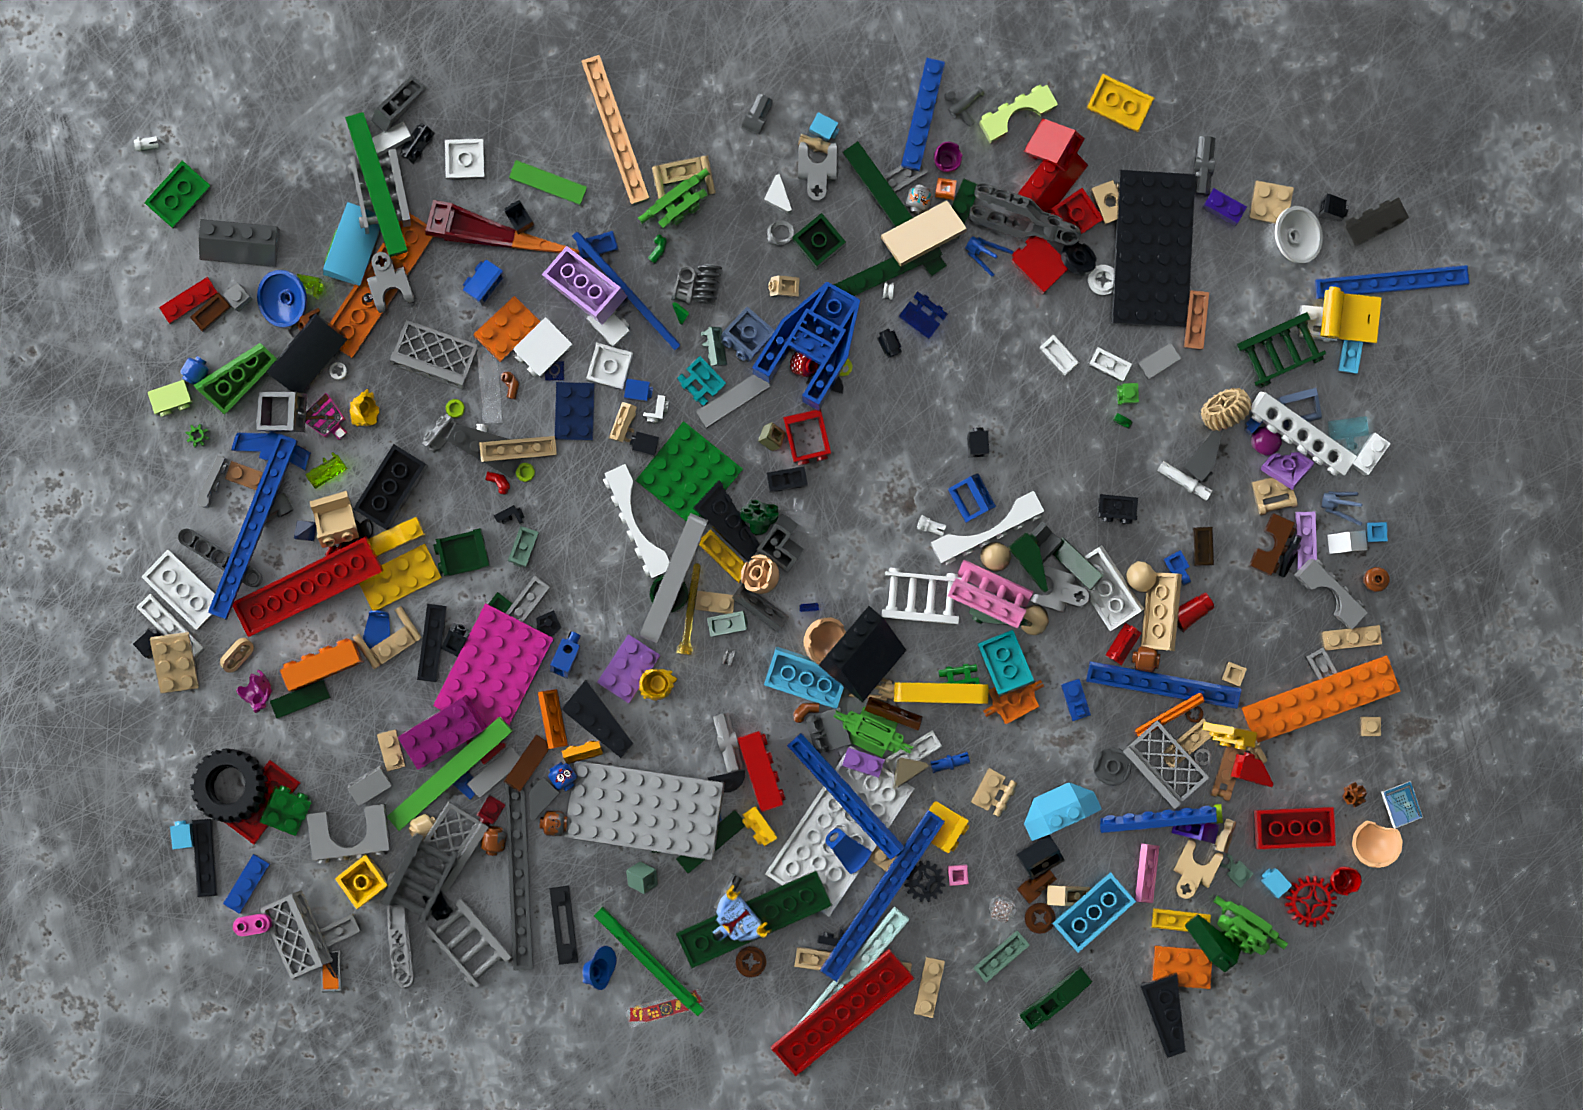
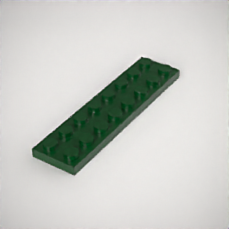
M817 870L745 901L762 922L761 925L764 922L767 923L764 929L766 931L771 930L770 933L832 906ZM717 914L676 932L691 968L754 940H733L727 935L720 941L713 933V931L721 926L716 920L718 918Z

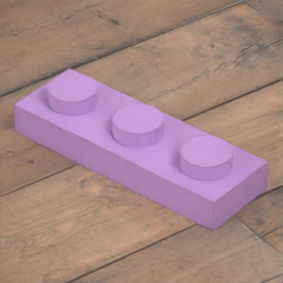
M1295 512L1296 535L1302 537L1300 549L1297 550V570L1309 559L1317 560L1315 512Z

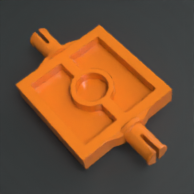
M1039 680L1032 685L1025 686L1000 697L995 687L989 689L993 705L983 710L984 713L991 710L985 716L988 717L997 712L1006 725L1040 707L1034 692L1044 687L1043 684L1039 685L1042 681Z

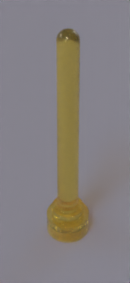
M699 563L693 565L682 642L677 645L676 653L692 654L693 647H691L689 642L701 569Z

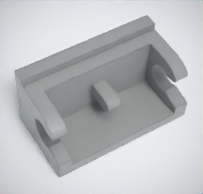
M380 765L348 784L347 789L357 805L360 806L392 785Z

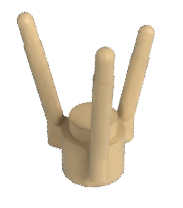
M883 678L881 681L884 683L875 687L879 689L878 694L881 695L870 694L867 699L872 697L887 701V698L893 700V681ZM851 693L848 694V697H855Z

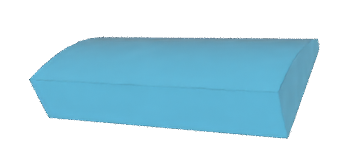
M347 202L323 267V275L360 286L377 241L380 227L378 223L368 225L369 234H366L365 228H360L359 217H362L360 206ZM365 209L367 218L376 216L374 212Z
M776 646L764 685L836 709L844 687L809 657Z

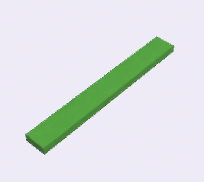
M501 716L498 717L393 810L387 818L398 831L402 830L513 730Z

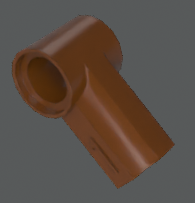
M1048 870L1033 880L1029 878L1017 890L1030 904L1057 878Z

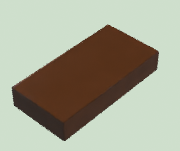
M218 292L191 315L190 318L204 332L232 307Z

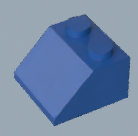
M485 260L484 263L481 261L475 268L476 273L472 278L469 276L463 284V291L482 306L506 276L503 270L488 260Z

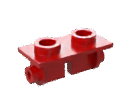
M1125 623L1107 651L1106 656L1122 665L1142 633L1137 628Z

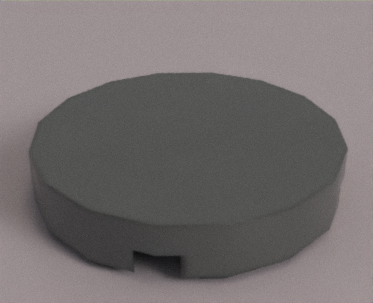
M1111 747L1097 754L1094 759L1093 769L1099 781L1106 785L1114 786L1128 779L1131 774L1132 764L1131 760L1123 753V750Z

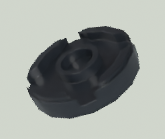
M1077 242L1073 245L1063 246L1061 259L1071 272L1085 276L1089 275L1096 268V256L1088 245Z

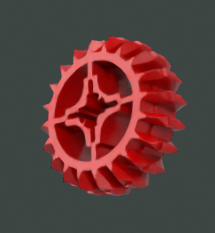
M1307 875L1305 876V882L1302 878H1298L1299 885L1292 882L1291 884L1295 889L1289 888L1287 890L1292 893L1291 896L1285 895V899L1290 900V903H1285V906H1291L1287 913H1294L1291 917L1292 920H1296L1299 917L1297 922L1299 925L1305 921V927H1309L1310 922L1313 927H1317L1316 921L1320 925H1324L1322 918L1329 921L1330 918L1327 914L1334 915L1335 913L1330 908L1337 907V904L1331 903V900H1337V897L1330 896L1335 891L1333 889L1327 890L1331 884L1327 882L1323 885V878H1320L1318 882L1317 876H1313L1312 881H1310V877ZM1310 886L1306 896H1297L1302 888ZM1316 886L1323 891L1326 901L1317 898ZM1313 896V899L1320 903L1311 904V907H1309V903L1302 901V899L1307 900ZM1296 902L1304 904L1305 916L1298 911ZM1316 907H1324L1319 915L1311 917Z

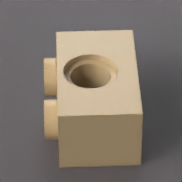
M1112 180L1091 188L1090 192L1097 210L1103 217V225L1106 226L1116 222L1118 184H1114ZM1112 198L1115 201V206L1108 207L1105 200Z

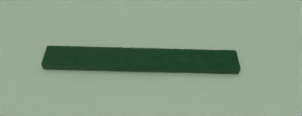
M858 141L842 152L895 227L913 218ZM941 256L922 264L931 277L947 266Z

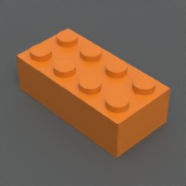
M346 638L336 642L338 646L333 648L332 646H326L319 649V654L314 655L310 653L302 656V661L296 662L293 660L283 664L284 668L280 669L288 691L299 690L364 663L356 642Z

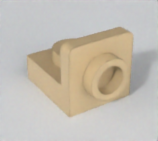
M780 275L771 277L768 285L770 296L799 297L800 278Z

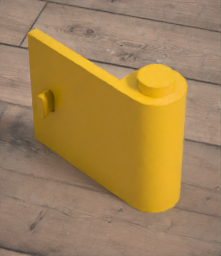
M1329 287V290H1325L1320 336L1332 339L1377 343L1382 298L1345 294L1339 287Z

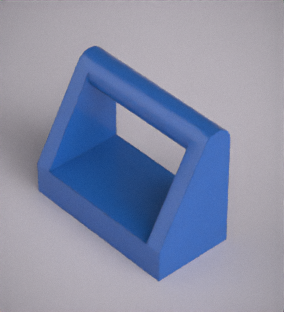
M979 473L966 478L948 489L965 523L996 507ZM965 484L970 488L981 509L971 516L957 491V488Z

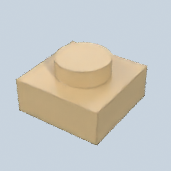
M1228 662L1221 680L1240 687L1247 669Z
M1361 717V736H1381V717Z

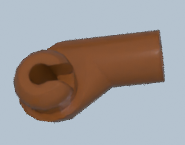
M503 372L501 380L508 387L506 398L516 400L519 381L511 372Z

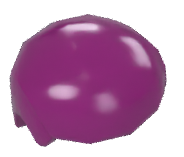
M948 141L943 142L936 148L934 163L939 170L946 173L953 172L961 165L963 155L959 150V145Z
M1267 426L1257 428L1251 436L1252 448L1265 456L1275 454L1282 445L1281 435L1278 432L1276 434L1272 433L1266 428Z

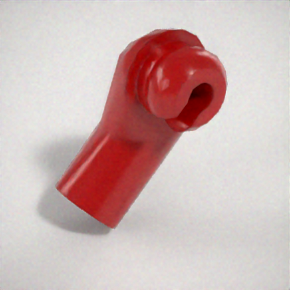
M487 471L485 481L495 482L499 488L498 492L502 495L507 494L510 484L506 477L502 474Z

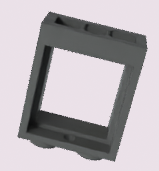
M299 392L258 393L256 430L264 432H305L307 394ZM272 398H289L287 426L271 425Z

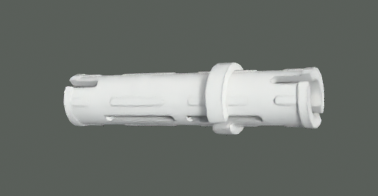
M1165 461L1162 462L1157 470L1188 489V492H1193L1206 501L1213 491L1199 483V480L1196 478L1194 480Z

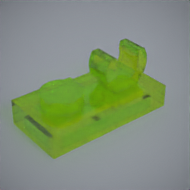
M332 452L333 458L327 461L324 457L322 459L324 464L313 468L305 474L315 489L348 469L339 455Z

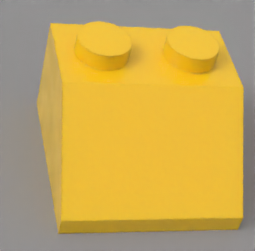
M367 855L363 856L335 878L357 910L388 886L382 871L372 857Z

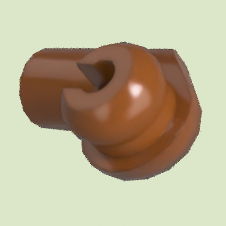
M802 703L793 713L794 721L802 723L808 713H819V703Z

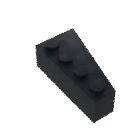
M587 680L581 684L561 709L620 758L634 744Z

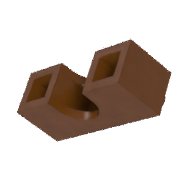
M1271 514L1264 532L1273 537L1274 547L1271 551H1263L1257 548L1248 567L1268 576H1271L1272 573L1276 574L1280 566L1278 559L1280 555L1284 556L1288 546L1285 544L1287 539H1291L1296 528L1293 527L1295 523L1277 514Z

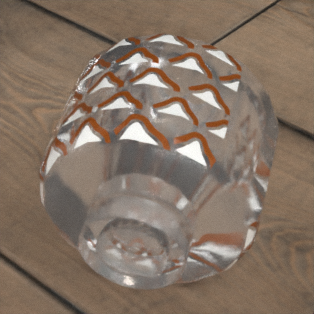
M997 895L995 898L992 897L987 912L990 913L992 919L1006 923L1010 918L1014 919L1017 907H1014L1013 899Z

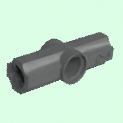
M1199 136L1197 156L1194 161V173L1196 174L1195 194L1210 195L1211 178L1215 167L1214 151L1216 142L1215 138L1211 136Z

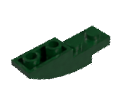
M1080 966L1053 986L1048 993L1019 1013V1016L1032 1030L1067 1006L1093 981Z

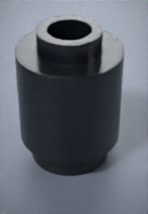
M886 329L879 333L880 337L877 339L884 355L887 354V357L891 358L902 352V346L894 330Z

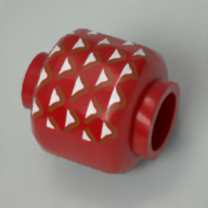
M795 352L790 360V369L796 375L810 377L817 371L818 363Z

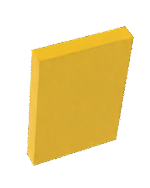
M1102 74L1086 109L1138 133L1154 97Z

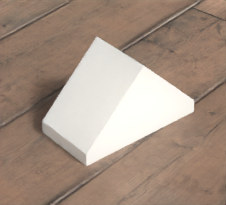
M780 174L775 176L764 198V202L790 214L792 209Z
M1366 531L1327 535L1329 554L1368 550Z

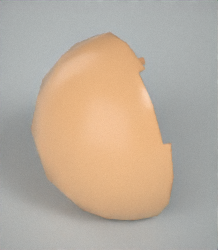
M832 617L818 619L809 626L805 633L803 645L806 654L818 665L846 633L844 625L838 619Z
M1365 821L1357 827L1353 835L1352 847L1361 863L1373 868H1382L1389 866L1398 858L1402 851L1403 841L1397 829L1385 828L1374 822Z

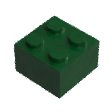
M822 213L792 237V241L816 269L846 245V241Z

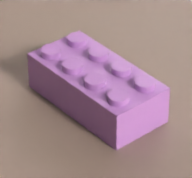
M567 246L542 274L552 287L601 325L607 321L627 297L621 287Z

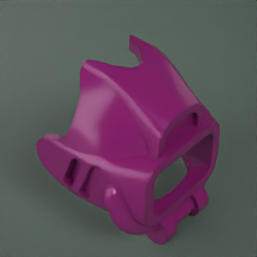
M259 669L257 672L260 676L251 674L249 684L246 687L239 686L236 689L237 694L251 705L255 713L266 708V702L272 693L267 677Z

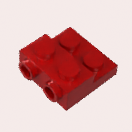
M1083 187L1049 210L1051 214L1059 216L1063 221L1078 226L1081 234L1103 220V217Z

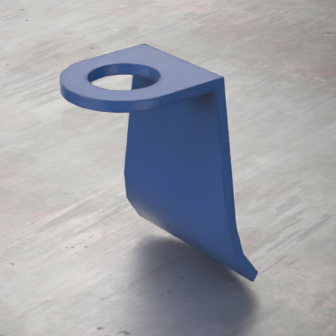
M369 611L363 640L371 649L390 636L389 613Z
M839 828L830 831L825 840L849 874L860 870L867 863L872 851L846 835ZM838 833V838L830 842L831 836Z

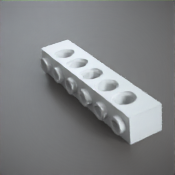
M1259 392L1252 403V409L1249 411L1252 414V419L1258 423H1261V421L1267 425L1266 428L1272 433L1276 434L1278 432L1281 434V439L1288 444L1294 443L1298 446L1297 450L1304 455H1307V453L1313 457L1312 460L1318 465L1322 466L1324 464L1327 466L1329 473L1334 476H1345L1356 459V455L1266 392ZM1270 409L1274 412L1272 419H1269L1267 416ZM1285 420H1288L1289 427L1285 430L1283 428V422ZM1302 430L1304 438L1300 441L1298 433ZM1316 441L1319 442V449L1317 451L1313 448V444ZM1330 452H1333L1335 455L1332 462L1328 458Z

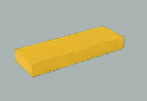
M710 529L701 538L699 545L739 583L745 562Z
M1153 908L1151 927L1189 932L1185 924L1194 916L1199 914L1210 923L1211 915Z

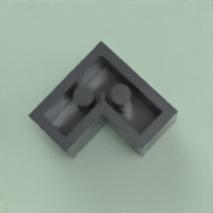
M782 514L757 550L788 572L804 549L789 538L798 524L785 514Z

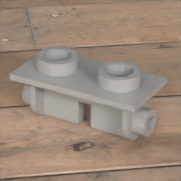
M447 414L441 416L436 422L437 426L424 436L422 444L427 448L429 447L433 453L436 450L439 451L446 442L441 436L443 434L447 436L454 423L457 422Z

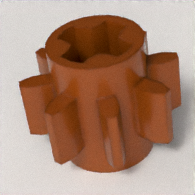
M1354 782L1344 787L1345 792L1342 796L1347 805L1353 804L1355 808L1366 802L1367 792L1363 785H1357Z

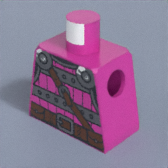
M327 393L306 411L305 423L327 438L332 433L338 440H341L347 434V431L341 426L345 418Z

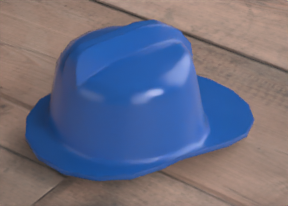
M600 947L593 959L584 964L582 971L584 984H590L597 990H603L607 987L615 970L617 960L615 951L611 947Z

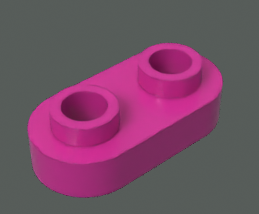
M264 913L239 917L233 923V930L238 936L265 933L270 930L272 920ZM259 920L262 922V927L258 926ZM241 923L244 925V930L240 929Z

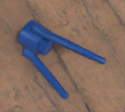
M972 236L965 247L969 251L968 255L974 258L993 277L994 273L976 254L980 255L983 251L994 258H998L996 254L984 248L985 245L1013 254L1014 251L980 237Z

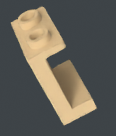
M347 491L310 501L318 532L317 538L322 548L332 547L335 544L359 538L352 503Z

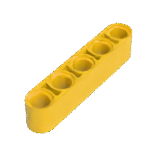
M894 682V702L988 704L989 684Z

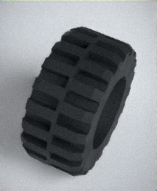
M229 748L215 750L211 752V755L204 756L202 758L203 762L198 763L195 767L198 769L197 772L192 773L191 776L194 779V784H190V790H194V794L191 796L193 801L198 803L196 807L203 811L205 816L225 823L242 822L243 819L251 818L252 813H257L260 810L259 805L264 804L266 800L263 797L264 793H268V787H265V782H268V778L263 773L265 772L264 767L259 765V761L255 757L250 756L251 754ZM226 768L238 769L245 780L242 796L232 804L220 802L214 791L216 777Z

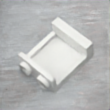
M545 317L513 348L515 352L513 356L521 364L525 362L529 366L527 370L534 377L538 375L541 378L566 351L573 347V344Z

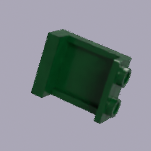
M481 528L435 539L436 544H433L436 555H439L441 561L438 563L440 574L444 573L445 577L490 567Z

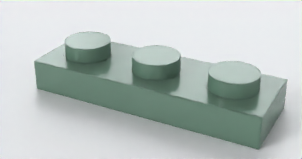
M1016 930L973 968L987 983L1030 945Z

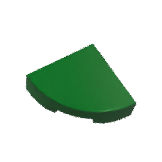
M1119 413L1113 419L1115 423L1128 429L1133 424L1130 419Z

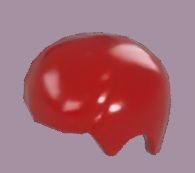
M1343 866L1333 871L1330 884L1335 893L1348 896L1350 893L1357 892L1360 889L1362 879L1356 869Z

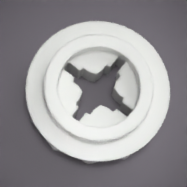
M1098 265L1089 274L1088 284L1094 293L1108 295L1113 292L1114 269L1108 265ZM1103 272H1105V279L1111 282H1105L1103 288H1101V282L1095 279L1101 278Z

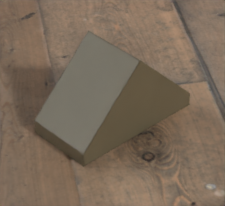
M900 757L897 760L892 787L894 790L926 770L929 765L925 762Z

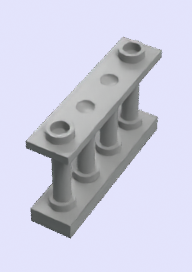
M396 149L388 150L389 157H385L386 159L379 160L381 168L387 167L392 169V174L389 177H385L387 185L395 186L396 192H393L390 197L392 202H395V204L399 203L400 210H396L398 221L403 222V227L411 226L397 153ZM352 156L350 157L351 164H348L349 174L354 175L362 214V217H359L360 228H365V233L369 234L368 225L377 224L378 221L376 216L366 217L365 207L373 205L371 199L363 200L361 190L367 189L365 181L359 182L357 172L362 170L360 164L356 165L355 158Z
M461 898L455 903L457 906L456 911L435 930L429 926L426 929L428 932L426 935L433 943L436 941L465 974V981L471 987L474 985L477 988L480 985L477 981L479 977L498 961L504 960L507 962L512 955L464 899ZM466 916L470 921L468 926L446 945L439 935L460 917ZM478 930L482 935L481 941L458 959L452 950L473 931L476 932ZM491 945L495 950L493 952L494 955L471 974L465 967V964L485 946Z

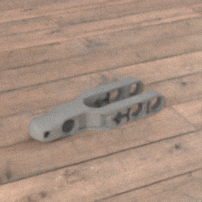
M394 873L389 874L386 881L387 884L390 883ZM399 885L396 892L398 896L404 898V887ZM390 902L389 906H387L392 977L401 988L407 989L414 983L407 908L399 904L394 906ZM405 955L404 960L398 962V958ZM404 974H407L406 979L400 981V977Z

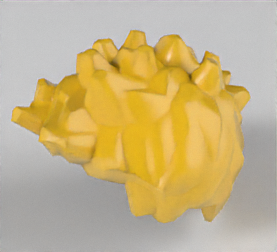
M366 389L354 398L353 402H350L349 411L352 425L366 427L377 423L380 411L376 405V400H374L373 392L369 393L368 389Z
M665 669L646 670L639 680V690L641 695L644 696L643 698L657 701L669 696L671 689L674 688L673 683L677 681V678L671 675L672 671Z

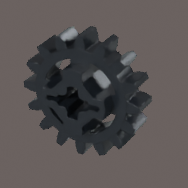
M919 861V866L915 865L907 877L908 883L904 884V887L910 888L907 891L908 894L914 893L912 897L914 900L920 897V902H923L924 898L931 902V897L938 899L936 894H943L940 888L946 887V884L942 883V880L946 879V877L940 876L943 870H936V863L930 866V861H927L926 865ZM926 869L932 870L936 876L928 875ZM919 871L917 879L912 880L914 874ZM924 876L930 879L926 887L920 884ZM937 883L936 889L931 892V887ZM914 887H920L924 894L918 893Z

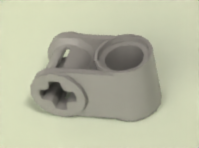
M684 266L679 270L671 300L677 299L686 301L687 304L691 303L696 274L692 267ZM689 270L692 272L690 280L682 278L684 271Z

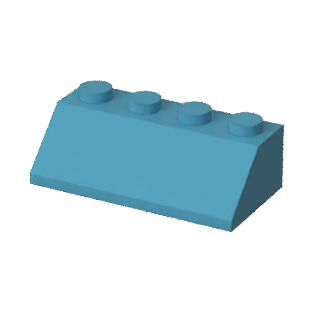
M1110 872L1052 924L1074 950L1080 952L1136 901Z

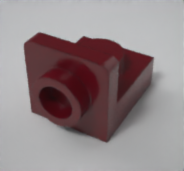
M489 795L477 813V816L480 817L479 821L487 826L490 823L494 825L506 804Z

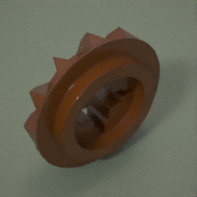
M1035 903L1027 909L1025 923L1032 932L1043 934L1050 931L1054 926L1052 923L1056 920V917L1049 905ZM1034 912L1039 915L1046 912L1043 917L1046 924L1038 922L1034 925L1037 919Z
M757 947L743 948L736 957L737 970L746 977L760 975L766 967L765 954ZM752 953L753 959L760 963L753 964L751 970H749V964L742 962V960H748Z

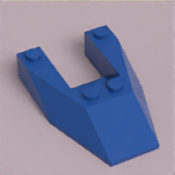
M829 282L823 284L780 321L752 367L753 375L770 383L790 349L795 350L820 364V367L802 395V402L819 411L848 359L860 299Z

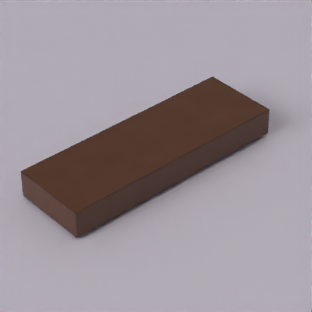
M872 697L868 698L864 710L918 731L923 718L918 714Z
M536 734L504 782L520 792L550 750L548 749L547 741Z

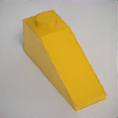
M415 517L368 540L376 556H380L426 535L419 518Z

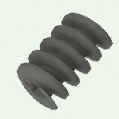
M706 263L698 266V270L702 273H697L696 275L701 280L695 281V285L699 286V288L694 289V292L698 294L693 296L692 299L694 301L715 305L711 300L717 299V297L712 295V293L718 292V289L713 286L720 283L715 280V277H721V274L716 272V270L722 269L721 266Z

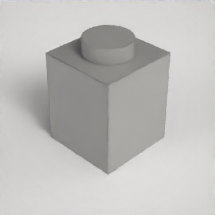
M238 282L223 294L238 312L253 300Z

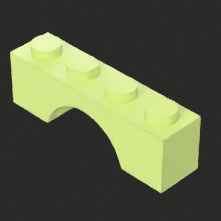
M1038 85L1031 90L1032 93L1029 95L1022 94L1015 98L1016 102L1010 105L1005 103L998 107L999 111L994 114L989 112L983 115L979 125L989 143L991 144L1007 135L1008 120L1016 112L1028 110L1041 117L1057 108L1058 103L1048 85L1043 87Z

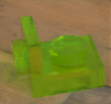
M297 274L305 288L311 289L314 286L313 297L319 298V294H323L324 283H322L321 278Z

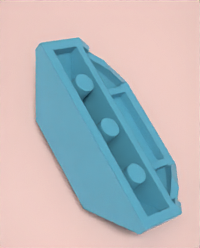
M1068 782L1035 797L1024 825L1031 840L1034 841L1102 810L1093 791Z

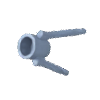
M1324 492L1321 507L1326 508L1325 512L1333 513L1355 524L1362 525V522L1333 509L1337 508L1338 504L1362 507V503L1339 500V497H1336L1357 496L1358 492Z

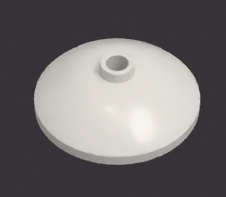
M1301 206L1287 208L1279 215L1275 225L1277 246L1288 260L1301 264L1312 261L1319 254L1323 242L1322 228L1317 217L1307 208Z

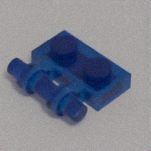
M917 291L914 298L919 301L918 304L915 305L910 301L898 317L929 340L940 326V323L935 318L939 316L944 320L948 313L942 310V306H937L930 301V297L926 294L922 295ZM923 306L932 311L930 316L921 310Z

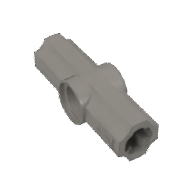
M729 713L714 716L713 720L718 735L717 741L720 752L723 754L727 773L743 769L738 750L740 748L736 733L732 728Z

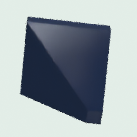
M297 520L294 539L314 541L316 522Z

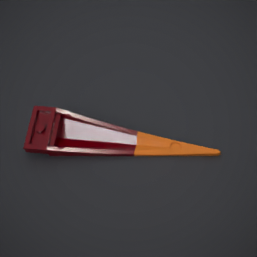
M433 200L425 230V235L444 238V241L561 253L566 247L524 232L518 235L513 228L482 217L453 203ZM570 248L575 253L579 254V250Z

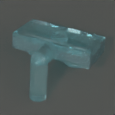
M1366 416L1328 421L1330 438L1333 440L1346 439L1349 451H1353L1358 447L1357 443L1354 442V437L1369 435Z

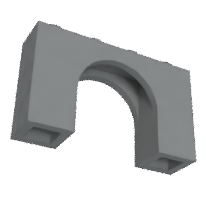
M386 804L364 807L367 832L363 841L355 847L341 846L333 839L328 812L307 814L312 860H318V864L330 862L329 858L336 857L337 861L349 860L348 856L356 855V858L368 856L367 853L375 852V856L386 855L387 851L391 850Z

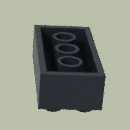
M393 444L353 510L388 530L428 465Z

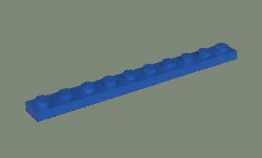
M282 434L278 435L208 613L226 620L228 619L298 443L297 440Z
M927 810L905 843V848L896 856L820 969L821 972L836 982L839 980L944 824V820Z

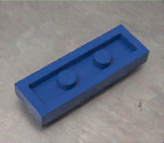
M253 854L223 904L240 914L270 866V863Z

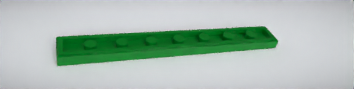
M364 112L347 116L345 120L388 255L393 257L407 253L408 250Z

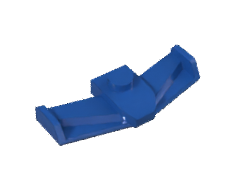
M274 432L237 433L231 451L260 452L259 458L268 461L279 434ZM296 445L290 462L306 471L311 452Z

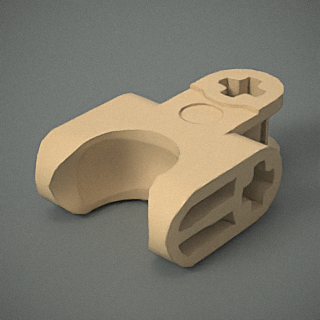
M1192 838L1188 840L1174 869L1175 872L1182 875L1176 890L1178 895L1185 899L1193 897L1200 884L1209 888L1224 857V854L1219 852L1213 856V859L1207 865L1197 864L1193 858L1196 841ZM1190 884L1191 893L1183 894L1182 885Z

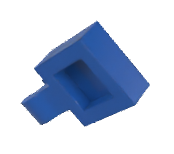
M1181 550L1164 559L1170 573L1182 574L1181 582L1183 586L1191 582L1185 571L1190 566Z

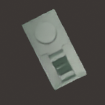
M708 327V330L701 332V336H707L708 341L702 343V345L708 347V358L711 366L727 365L725 346L720 338L722 327Z
M520 526L508 561L514 563L515 566L526 567L539 532Z
M744 611L707 618L710 637L748 630V621Z

